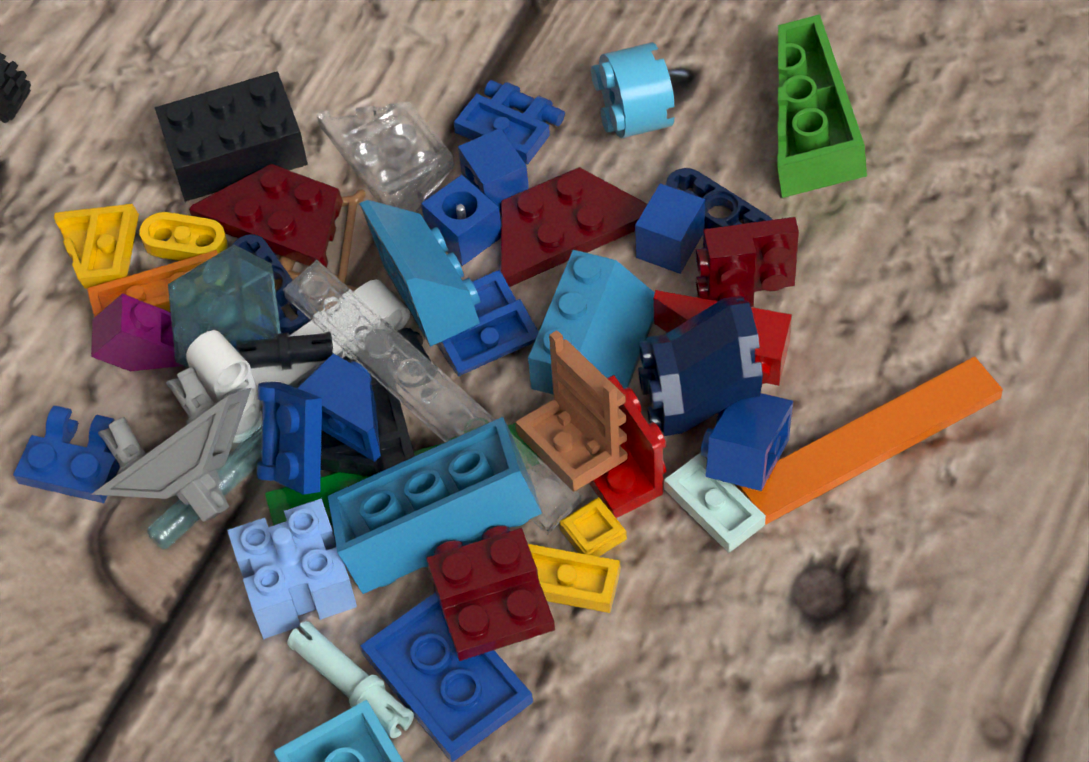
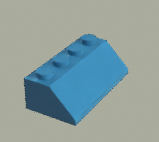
M504 417L328 496L337 553L362 594L378 587L387 586L396 579L422 567H428L426 558L435 555V549L445 542L460 541L465 546L481 541L482 535L493 527L507 526L511 528L521 526L531 518L542 514L534 485Z

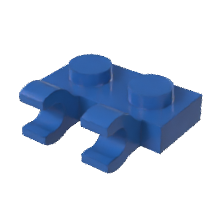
M54 405L47 417L45 437L31 435L13 476L18 484L105 503L107 495L91 494L113 479L120 468L118 461L109 450L103 438H100L98 434L99 431L108 429V425L115 421L114 418L96 415L90 426L88 446L82 447L69 444L75 436L79 424L78 421L69 419L72 410Z

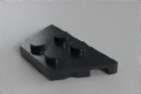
M382 334L368 340L370 348L353 360L347 356L343 357L344 360L350 363L354 361L361 364L371 376V385L376 402L381 456L374 462L321 430V470L373 476L415 457Z

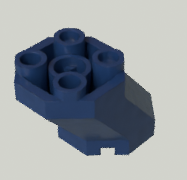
M737 296L721 299L668 333L646 337V341H639V353L642 367L638 368L639 383L642 395L649 394L651 406H647L648 423H656L663 436L682 434L741 399L759 397L761 395L762 363H755V349L760 348L759 337L750 302L744 301V297Z

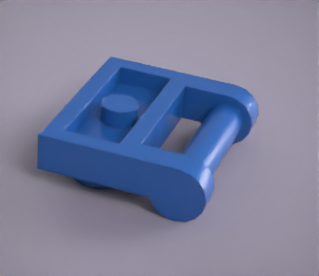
M281 382L259 383L258 400L262 401V461L257 462V478L275 481L303 495L320 492L322 398Z

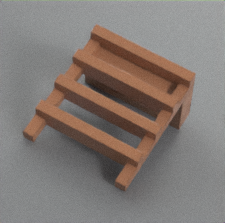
M556 330L549 334L554 399L516 421V433L575 492L628 459L627 452L620 446L627 441V434L619 427L626 422V415L618 408L626 403L625 395L568 340H563V335Z

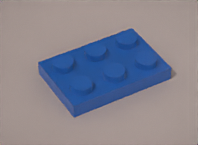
M436 593L430 595L360 645L363 656L405 707L414 713L415 719L451 762L457 760L533 703L532 693L495 650L462 661L458 660Z

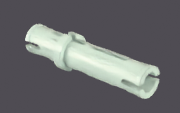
M305 621L299 624L300 628L306 633L305 635L301 634L296 628L291 632L287 645L347 696L351 708L367 700L387 735L391 738H397L402 735L401 731L396 727L397 724L405 731L409 728L413 721L414 713L404 707L385 690L382 679L377 675L369 676L322 635L311 622Z

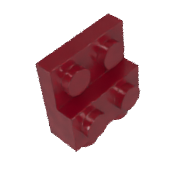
M796 217L704 229L703 248L696 249V262L699 276L696 277L697 297L720 301L724 298L742 296L744 301L747 300L750 302V306L754 307V292L763 290L778 291L785 287L795 286L799 238Z
M496 526L487 530L482 535L481 541L465 546L460 541H448L435 549V555L426 558L430 578L459 661L555 631V622L539 582L538 570L522 528L510 531V528L507 526Z

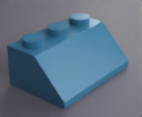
M371 200L359 203L383 267L430 347L480 324L474 305L481 303L477 290L470 278L462 281L461 278L464 277V273L453 252L445 254L448 248L438 227L430 229L419 213Z
M573 250L528 357L531 389L554 395L549 334L556 330L563 335V340H568L606 378L615 375L623 388L629 387L640 358L639 341H646L654 321L653 297L655 292L617 260Z

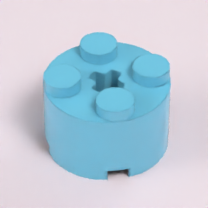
M650 42L601 54L599 64L591 66L593 85L596 91L602 90L605 107L601 108L600 113L603 127L607 133L615 131L617 136L623 139L671 127L674 124L675 117L667 118V109L675 107L672 84L664 58L655 60L651 52L658 49L655 43Z

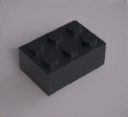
M278 71L154 107L185 202L216 193L270 164L287 170L308 165L301 132Z

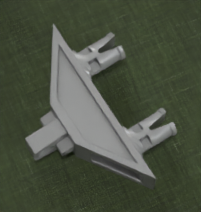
M193 367L178 373V378L169 380L166 384L188 414L187 425L147 453L139 445L125 417L110 423L108 429L99 431L100 438H103L121 468L118 470L119 474L91 495L168 499L177 495L186 506L188 504L192 506L203 522L221 514L229 508V505L218 486L221 480L217 471L226 464L251 388L229 394L221 401L214 403L197 377Z

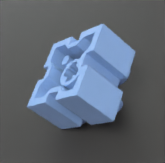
M322 499L285 510L284 513L287 521L268 527L264 517L227 530L263 639L300 627L299 615L317 610L321 620L357 607L344 562L337 553L335 537Z

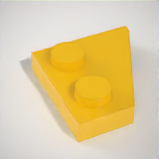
M133 204L55 212L54 220L63 235V243L67 253L72 258V266L76 276L85 289L128 276L139 213Z

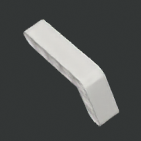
M370 280L290 336L320 334L331 331L332 352L341 358L347 356L353 360L370 348L368 340L374 336L382 334L385 343L395 332L403 329L410 318V311L380 280ZM216 330L201 334L192 342L186 353L189 368L193 367L195 369L197 377L214 403L221 401L229 394L251 388L233 443L244 442L262 430V401L258 400L259 383L281 382L298 388L325 362L292 364V369L282 370L281 366L251 369L249 363Z

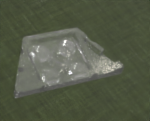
M409 101L391 103L384 107H356V115L331 117L330 111H322L316 114L321 129L378 203L418 213L422 209L421 203L432 196L454 168L451 152Z

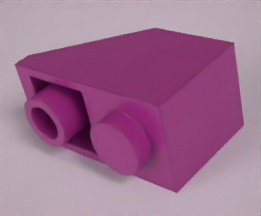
M122 293L92 320L91 357L130 372L188 366L186 353L192 342L199 337L200 324Z

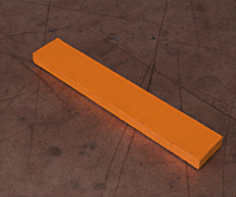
M974 356L778 460L762 491L737 485V488L766 515V525L1001 399L1003 389Z

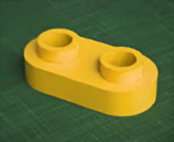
M159 212L146 218L139 230L145 250L150 255L181 261L217 250L220 259L228 247L222 225L215 220Z

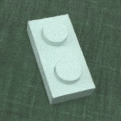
M699 453L664 479V490L730 553L765 526L766 515L734 484L707 478V458Z

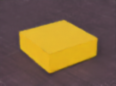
M599 497L559 521L560 531L578 553L600 557L627 540V531Z

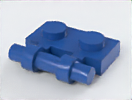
M490 80L485 87L484 94L492 99L476 93L454 121L456 134L470 140L501 128L524 163L528 165L550 136L549 124L545 122L560 126L564 120L565 111L554 107L552 101L544 97L537 96L533 98L521 93L520 87L506 82L502 85ZM513 108H516V109H518V110H521V111H523L524 113H521V112H519V111H516V110H514Z

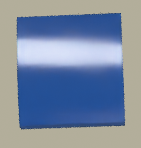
M500 270L472 281L481 303L474 305L480 324L437 343L440 351L458 377L534 343L539 333L521 299L516 300Z

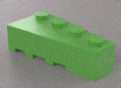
M820 14L778 25L779 113L777 168L782 198L866 177L865 144Z

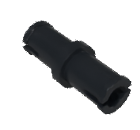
M331 331L290 337L288 332L278 334V338L250 341L238 340L236 343L237 350L249 363L251 369L281 366L282 370L292 369V364L326 361L333 354Z

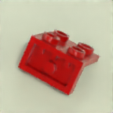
M612 375L607 379L625 395L626 403L618 408L626 415V422L619 427L627 434V441L620 446L627 452L628 459L594 479L589 484L615 518H618L663 495V474L667 472L663 461V449L666 448V441L657 424L654 422L648 424L641 414V405L634 391L630 387L623 388L615 375Z

